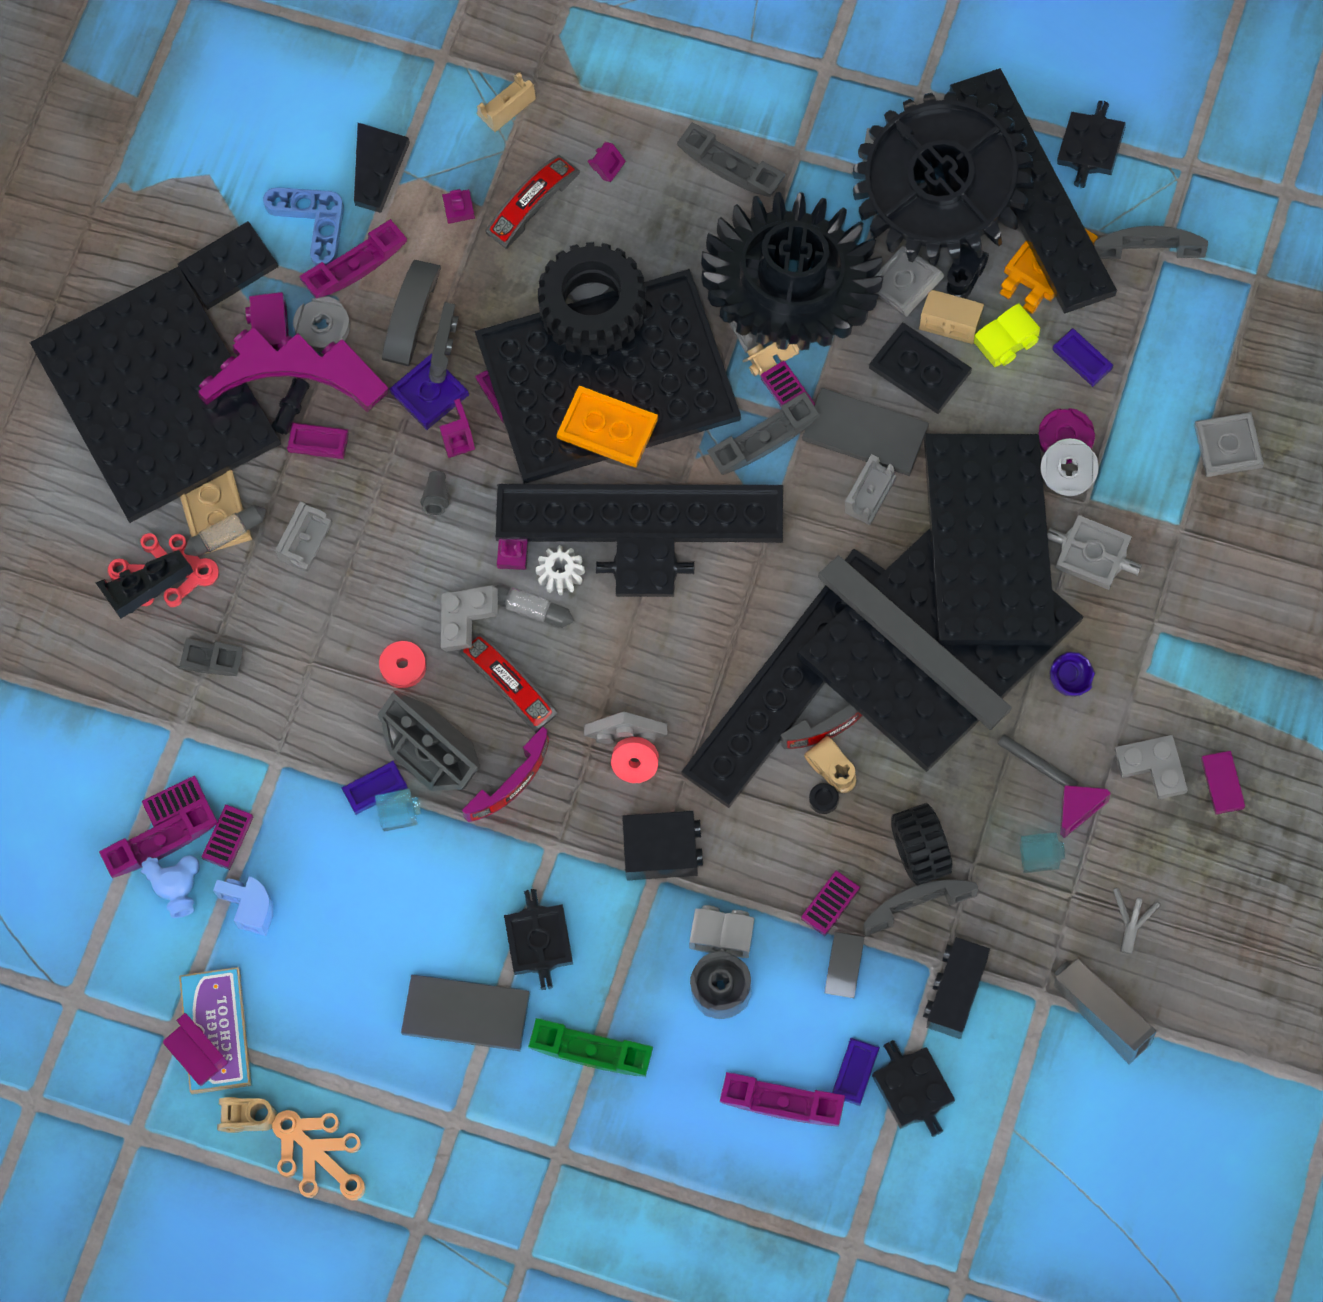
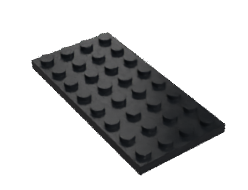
M925 433L924 446L938 643L940 645H1055L1056 629L1043 478L1040 471L1041 452L1039 434Z

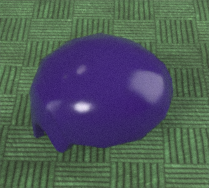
M1065 652L1053 661L1050 669V680L1054 689L1065 696L1076 697L1088 692L1092 688L1095 671L1085 656L1077 652Z

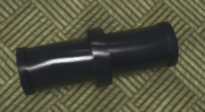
M293 378L285 398L280 400V409L274 422L271 424L275 432L288 434L295 415L299 414L302 409L300 404L310 387L309 383L305 380Z

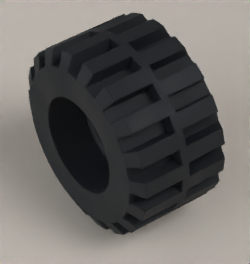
M924 803L892 815L891 828L900 858L909 878L916 885L952 873L953 864L950 849L940 821L929 804Z

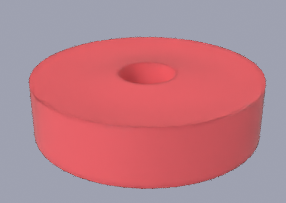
M397 641L384 649L379 659V668L384 680L388 684L396 688H409L419 683L424 677L426 659L422 650L416 644L408 641ZM401 661H406L408 663V665L405 668L398 667V664Z
M625 738L618 742L612 751V769L623 781L629 783L645 782L652 778L657 771L658 751L650 741L644 738ZM637 758L639 761L633 762L630 759Z

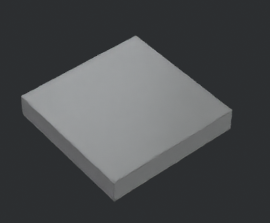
M903 245L875 275L884 276L882 287L875 294H878L880 299L907 317L943 279L944 275L941 270L931 265L919 255H917L913 262H909L906 246Z
M1251 412L1195 421L1194 427L1206 477L1263 468L1264 462Z

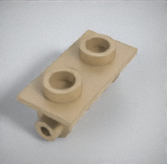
M776 342L766 347L759 344L748 350L749 357L742 361L744 363L750 360L752 365L749 366L752 375H761L777 365L773 358L774 355L777 354L780 362L798 355L800 349L797 344H789L786 350L778 349Z

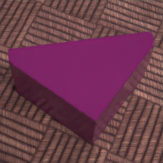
M1064 786L1060 835L1065 838L1109 802L1111 793L1107 789Z

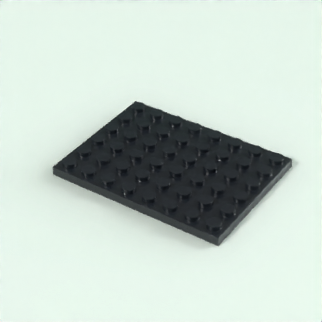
M179 266L30 342L129 523L181 497V495L187 494L227 473V471L233 470L281 445L278 436L247 383L224 392L208 405L200 399L198 391L201 388L199 385L208 376L212 375L215 377L222 371L220 366L231 355Z
M690 269L644 282L646 289V315L643 317V324L640 330H634L635 337L630 342L622 341V348L616 351L613 348L607 349V354L599 355L598 351H591V355H582V350L576 349V352L566 350V343L558 345L553 340V334H548L545 330L540 312L475 331L523 484L610 459L557 439V432L579 386L657 414L658 421L646 448L741 420L737 402ZM611 291L567 305L580 314L598 315L610 310L617 303L619 295L616 291Z
M929 529L871 584L938 642L931 534ZM1052 590L1056 629L1055 645L942 646L1003 699L1082 622L1083 616ZM849 605L797 653L799 660L926 772L979 722L973 714Z

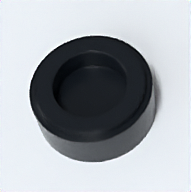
M820 783L812 788L809 794V803L815 812L829 814L837 808L839 795L834 786L828 783Z

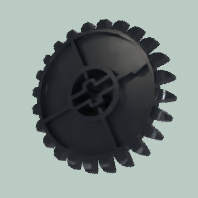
M948 91L944 100L936 101L933 93H927L924 95L923 103L916 105L913 100L908 99L903 102L904 111L900 114L892 110L884 114L886 121L884 128L879 125H873L868 132L870 138L874 141L873 144L864 143L858 149L859 157L867 160V162H859L854 165L852 174L854 179L866 180L857 183L853 187L854 200L869 197L859 207L858 212L861 221L877 214L870 225L871 236L877 238L889 229L886 244L888 251L891 253L895 251L903 239L906 240V253L909 262H913L921 246H925L930 264L936 266L941 248L947 247L953 263L959 265L961 262V245L965 243L968 244L970 250L979 259L983 255L981 236L985 234L995 245L1000 246L1002 245V237L997 224L1001 222L1013 230L1018 228L1017 217L1010 209V206L1027 211L1029 209L1027 197L1017 190V188L1034 189L1032 176L1027 172L1018 170L1034 167L1030 154L1016 152L1027 147V140L1023 134L1014 133L1009 135L1015 129V121L1010 117H1002L996 120L999 114L998 107L991 103L983 109L979 108L977 96L969 95L964 102L957 101L955 92Z
M776 192L772 211L769 213L766 212L758 195L754 196L751 219L736 204L732 216L734 228L720 217L717 223L719 238L708 233L706 248L709 253L702 251L701 265L705 271H702L701 280L703 286L709 290L708 300L710 304L714 307H721L719 317L724 322L730 323L735 321L737 323L736 332L743 336L751 333L756 336V343L761 345L767 344L768 341L776 342L777 348L781 350H786L789 344H797L798 348L802 351L809 350L810 344L818 342L819 345L826 347L831 345L833 335L839 338L850 336L852 327L862 326L867 320L868 311L876 307L879 295L875 293L880 291L884 277L875 276L881 269L882 256L869 259L875 248V238L857 245L861 238L864 223L860 221L844 232L843 227L847 209L843 207L830 221L825 220L827 200L821 198L812 214L806 213L805 196L801 192L796 197L792 211H786L781 192ZM789 260L797 261L796 272L788 271Z

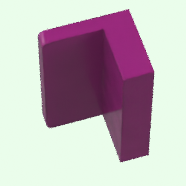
M460 398L454 400L459 420L439 426L448 458L475 450L470 426Z
M184 1013L176 1020L180 1027L164 1039L163 1044L197 1084L202 1086L226 1066L228 1062L191 1018Z

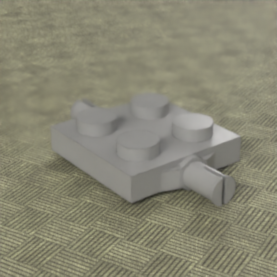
M1077 516L1073 527L1067 534L1052 528L1047 533L1048 540L1061 545V554L1056 563V569L1105 589H1110L1115 576L1121 569L1138 576L1142 564L1126 559L1127 549L1132 536L1083 516Z

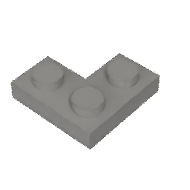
M491 585L442 594V650L448 652L472 648V620L498 616V588Z
M624 711L584 725V736L596 739V742L600 744H611L614 742V739L620 737H640L654 743L655 739L667 735L666 723Z
M1173 735L1115 747L1114 752L1121 778L1150 772L1157 799L1187 793L1188 789Z

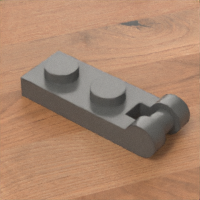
M444 302L431 358L429 378L434 383H441L446 378L448 358L445 355H451L454 340L449 338L450 332H456L459 316H454L455 304Z

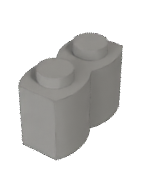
M704 905L702 909H695L689 949L708 953L724 951L731 953L735 957L749 958L754 918L750 917L748 912L732 910L731 913L719 912L720 909L718 907Z

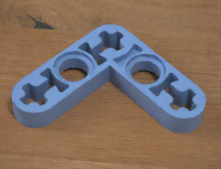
M271 188L264 194L263 202L267 212L271 215L315 219L310 256L314 266L321 262L326 266L337 259L344 205L339 194L332 191ZM279 197L281 201L277 203V206H273L272 202ZM289 198H291V208H288L287 203H289ZM302 198L311 201L310 206L306 209L296 207L297 202ZM316 200H319V203H320V204H318V208H319L318 210H316V208H317ZM332 201L335 202L332 210H327L326 206H329ZM325 225H331L335 228L334 232L329 236L320 234V229ZM322 244L326 245V250L328 253V255L325 256L324 260H320L319 256L323 253Z

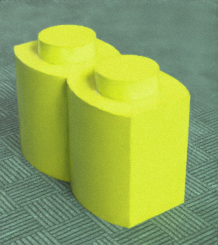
M1018 303L979 330L974 335V344L994 368L1000 364L1005 366L1015 359L1017 351L1023 348L1028 350L1038 342L1040 327Z

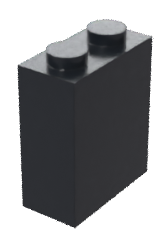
M693 811L622 815L627 881L698 876L697 866H703L702 848L696 849V838H701L700 820H694Z

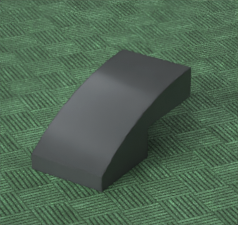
M186 638L179 668L207 674L237 676L243 647L215 641V644Z
M835 931L825 994L849 998L855 997L865 936Z

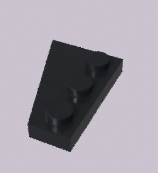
M358 123L354 187L355 206L379 213L382 212L410 144L408 137Z
M177 550L147 562L141 570L133 573L130 570L119 573L120 578L107 583L103 579L96 582V584L119 618L122 619L149 600L158 597L166 589L184 580L186 576L194 571L181 552Z

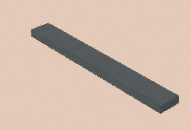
M838 555L819 572L818 578L988 729L992 730L1011 711L1012 707L842 557Z

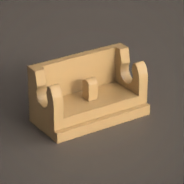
M520 72L514 76L515 81L486 105L481 102L477 106V115L494 132L498 131L536 99L534 84L530 80L524 82Z
M931 290L928 293L921 313L919 330L973 344L974 335L977 333L981 322L980 317L984 304Z

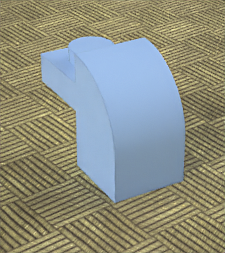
M250 876L245 887H243L244 884L234 879L228 878L226 882L217 880L213 890L219 899L239 904L234 918L237 927L266 936L273 917V903L264 886Z

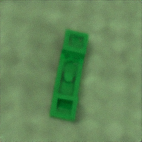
M538 1018L535 1020L528 1048L572 1063L646 1077L653 1051V1046L628 1040L621 1042L568 1029L563 1024Z

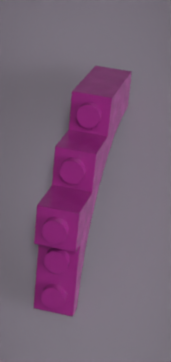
M253 327L250 331L244 329L234 338L233 352L237 357L231 356L220 366L222 371L215 377L212 375L208 376L199 385L201 390L198 391L200 399L208 405L224 392L243 383L266 377L290 376L311 379L331 386L353 399L368 412L388 394L389 388L343 339L337 344L333 341L327 345L321 352L323 356L320 357L299 333L293 338L290 335L284 338L277 346L279 350L276 351Z

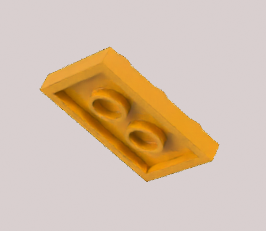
M579 386L557 432V439L637 468L658 421V415Z

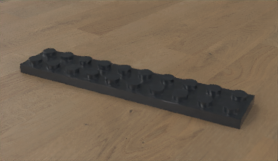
M1001 68L951 84L949 91L956 93L957 101L964 102L969 95H974L978 97L979 108L981 109L991 103L996 105L999 111L996 120L1002 117H1010L1015 121V129L1009 135L1014 133L1023 134L1027 140V147L1016 152L1030 154L1034 167L1018 170L1027 172L1032 176L1034 189L1017 188L1028 199V211L1010 206V209L1016 215L1018 225L1064 314L1116 296L1117 289L1096 249H1094L1092 241Z
M497 484L496 541H499V539H527L528 542H617V538H674L675 542L783 543V485Z
M855 549L845 559L849 565L870 583L885 571L884 568ZM827 585L824 586L681 771L682 776L728 808L731 807L780 743V735L793 726L825 684L818 675L797 658V653L848 605Z

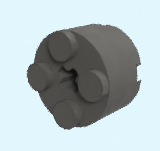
M724 951L712 952L703 956L692 971L690 977L692 997L696 1006L705 1016L726 1019L739 1014L747 1007L751 997V977L748 967L741 959ZM723 981L725 989L719 990L717 982Z

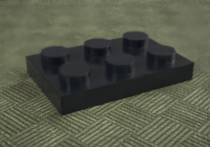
M249 221L177 263L207 310L278 268L276 260Z
M903 322L869 364V369L937 414L941 412L972 371L970 366Z

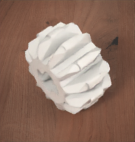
M560 545L555 553L548 548L546 550L548 557L539 556L538 558L540 566L536 567V574L540 576L538 578L539 584L541 586L547 585L546 590L549 593L557 588L558 595L560 596L563 595V589L565 588L573 593V584L581 585L582 578L580 575L585 573L584 566L580 565L582 557L580 555L574 556L572 548H569L565 553ZM562 568L563 571L565 568V571L563 573H559V570L556 571V569Z

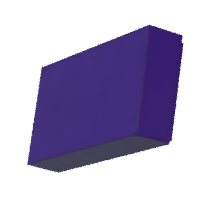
M1074 328L1053 345L1052 350L1092 387L1113 369V364Z
M391 761L342 787V791L355 815L408 787L394 761Z
M850 1038L832 1093L844 1095L846 1102L860 1106L880 1047Z

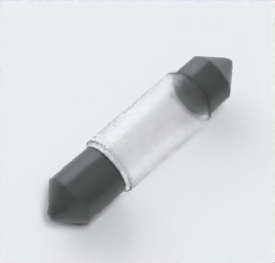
M251 505L238 513H233L190 538L184 553L199 557L206 552H211L245 534L247 530L262 523L266 509Z
M502 584L495 586L498 588V605L503 606L507 610L561 628L574 621L568 608L554 604L550 600L515 587L510 588Z

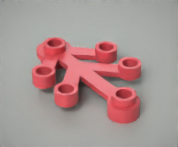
M147 533L142 536L140 543L144 551L151 553L155 558L167 554L159 545V541L154 534ZM181 534L171 536L169 546L173 552L177 550L181 552L194 572L186 576L185 578L188 579L177 589L169 588L164 592V600L170 607L179 606L182 599L198 585L210 586L219 576L218 566L213 560L208 558L200 559L198 556L186 555L184 553L187 541ZM148 540L155 541L152 546H145ZM176 541H183L180 547L173 546ZM115 559L108 566V574L113 581L120 578L119 573L114 572L117 566L121 565L124 567L121 572L130 570L133 573L143 569L145 565L129 564L124 559ZM202 568L209 569L205 575L199 574V571ZM171 594H177V595H178V597H177L176 600H174V601H169V600H168V598H169V596H170ZM154 598L151 599V600H149L148 602H146V603L143 604L142 606H149V605H151L152 602L154 601Z

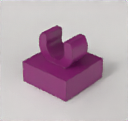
M605 142L601 148L596 149L597 154L592 160L589 159L588 163L604 181L611 182L626 161L613 143Z
M457 189L450 191V193L442 194L448 224L475 219L469 189L463 191Z
M499 539L497 568L526 570L528 540Z

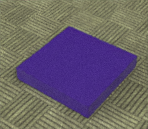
M432 353L389 388L390 393L426 430L456 407L454 400L460 398L462 402L469 396L468 390L447 369L446 378L443 382L434 383L430 380L429 371Z

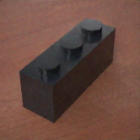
M957 937L953 946L947 944L942 959L943 962L947 963L944 973H937L933 989L937 990L935 1000H928L923 1017L928 1018L926 1028L958 1039L962 1038L989 957L990 948Z

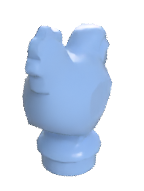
M191 855L184 856L175 866L165 868L160 866L158 858L148 857L146 861L142 862L143 869L141 873L146 874L147 880L151 881L154 892L159 897L170 900L167 910L170 911L172 918L184 917L194 912V900L187 897L193 887L194 875L199 871V861L197 858Z

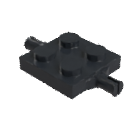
M1102 100L1098 101L1094 115L1071 111L1057 158V164L1071 167L1078 171L1074 181L1076 187H1079V184L1080 188L1085 187L1088 174L1102 173L1112 175L1126 123L1105 117L1109 107V103L1104 101V104Z
M617 538V552L614 562L596 561V574H614L616 597H674V582L677 574H694L695 568L694 562H677L674 538Z
M531 889L532 901L529 890L524 891L527 908L519 913L504 915L514 975L530 972L538 973L540 989L546 990L545 978L548 989H552L550 971L557 967L573 965L563 904L551 907L539 906L537 890Z
M895 1040L890 1041V1044L889 1042L886 1043L883 1047L886 1049L891 1062L886 1067L874 1072L872 1077L899 1128L902 1129L912 1123L924 1121L932 1137L941 1134L943 1129L935 1115L941 1109L953 1104L955 1099L927 1047L913 1054L902 1056Z

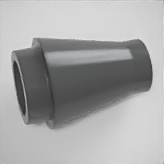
M441 471L429 473L420 501L423 511L430 515H441L449 506L445 482L446 475Z

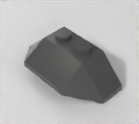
M397 691L392 692L378 713L379 720L382 722L383 734L389 754L431 791L465 789L480 767L473 743L431 706Z

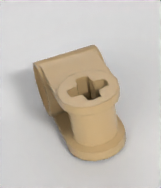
M825 736L804 754L810 766L830 785L834 786L837 792L848 793L856 786L857 780L854 765L830 737ZM839 773H841L843 776H845V775L848 774V778H847V779H844L843 777H839V778H838L837 775H838Z
M220 1098L221 1123L217 1124V1130L228 1133L267 1131L272 1128L277 1112L268 1101L261 1098ZM268 1109V1114L264 1120L255 1121V1115L258 1110Z

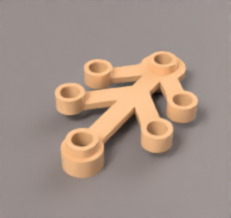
M285 1110L278 1113L272 1123L274 1134L281 1139V1160L277 1165L279 1173L286 1178L295 1175L297 1171V1165L293 1161L295 1141L303 1148V1180L299 1184V1191L304 1197L312 1198L318 1193L319 1187L315 1182L316 1161L340 1183V1191L346 1199L353 1201L360 1199L366 1189L362 1178L356 1174H347L325 1153V1151L355 1153L361 1147L359 1137L354 1133H348L343 1138L310 1139L303 1131L321 1129L327 1133L337 1131L340 1125L337 1116L333 1113H326L321 1118L301 1119L296 1112ZM329 1118L335 1119V1124L331 1128L325 1127V1121ZM286 1120L292 1121V1127L288 1130L282 1129V1124ZM351 1138L356 1139L357 1144L355 1147H346L347 1140ZM285 1163L292 1164L290 1172L285 1173L282 1171V1166ZM350 1181L357 1182V1188L354 1191H348L346 1188ZM307 1183L314 1184V1189L310 1193H305L303 1190Z

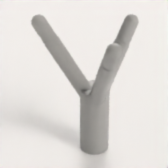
M1114 888L1116 901L1126 927L1120 952L1132 954L1137 930L1160 907V903L1155 902L1138 920L1142 904V898L1138 897L1130 921L1119 888Z

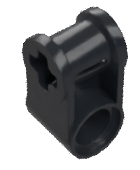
M962 244L961 262L959 265L952 263L947 274V293L965 299L968 298L986 267L989 253L982 251L983 255L978 259L968 245Z

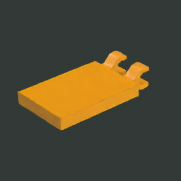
M1085 229L1094 245V242L1098 240V236ZM1025 241L1005 266L1004 273L1009 276L1001 284L1003 289L999 294L1010 299L1018 285L1022 283L1032 290L1025 298L1026 304L1023 308L1033 314L1043 298L1051 302L1055 295L1029 244Z

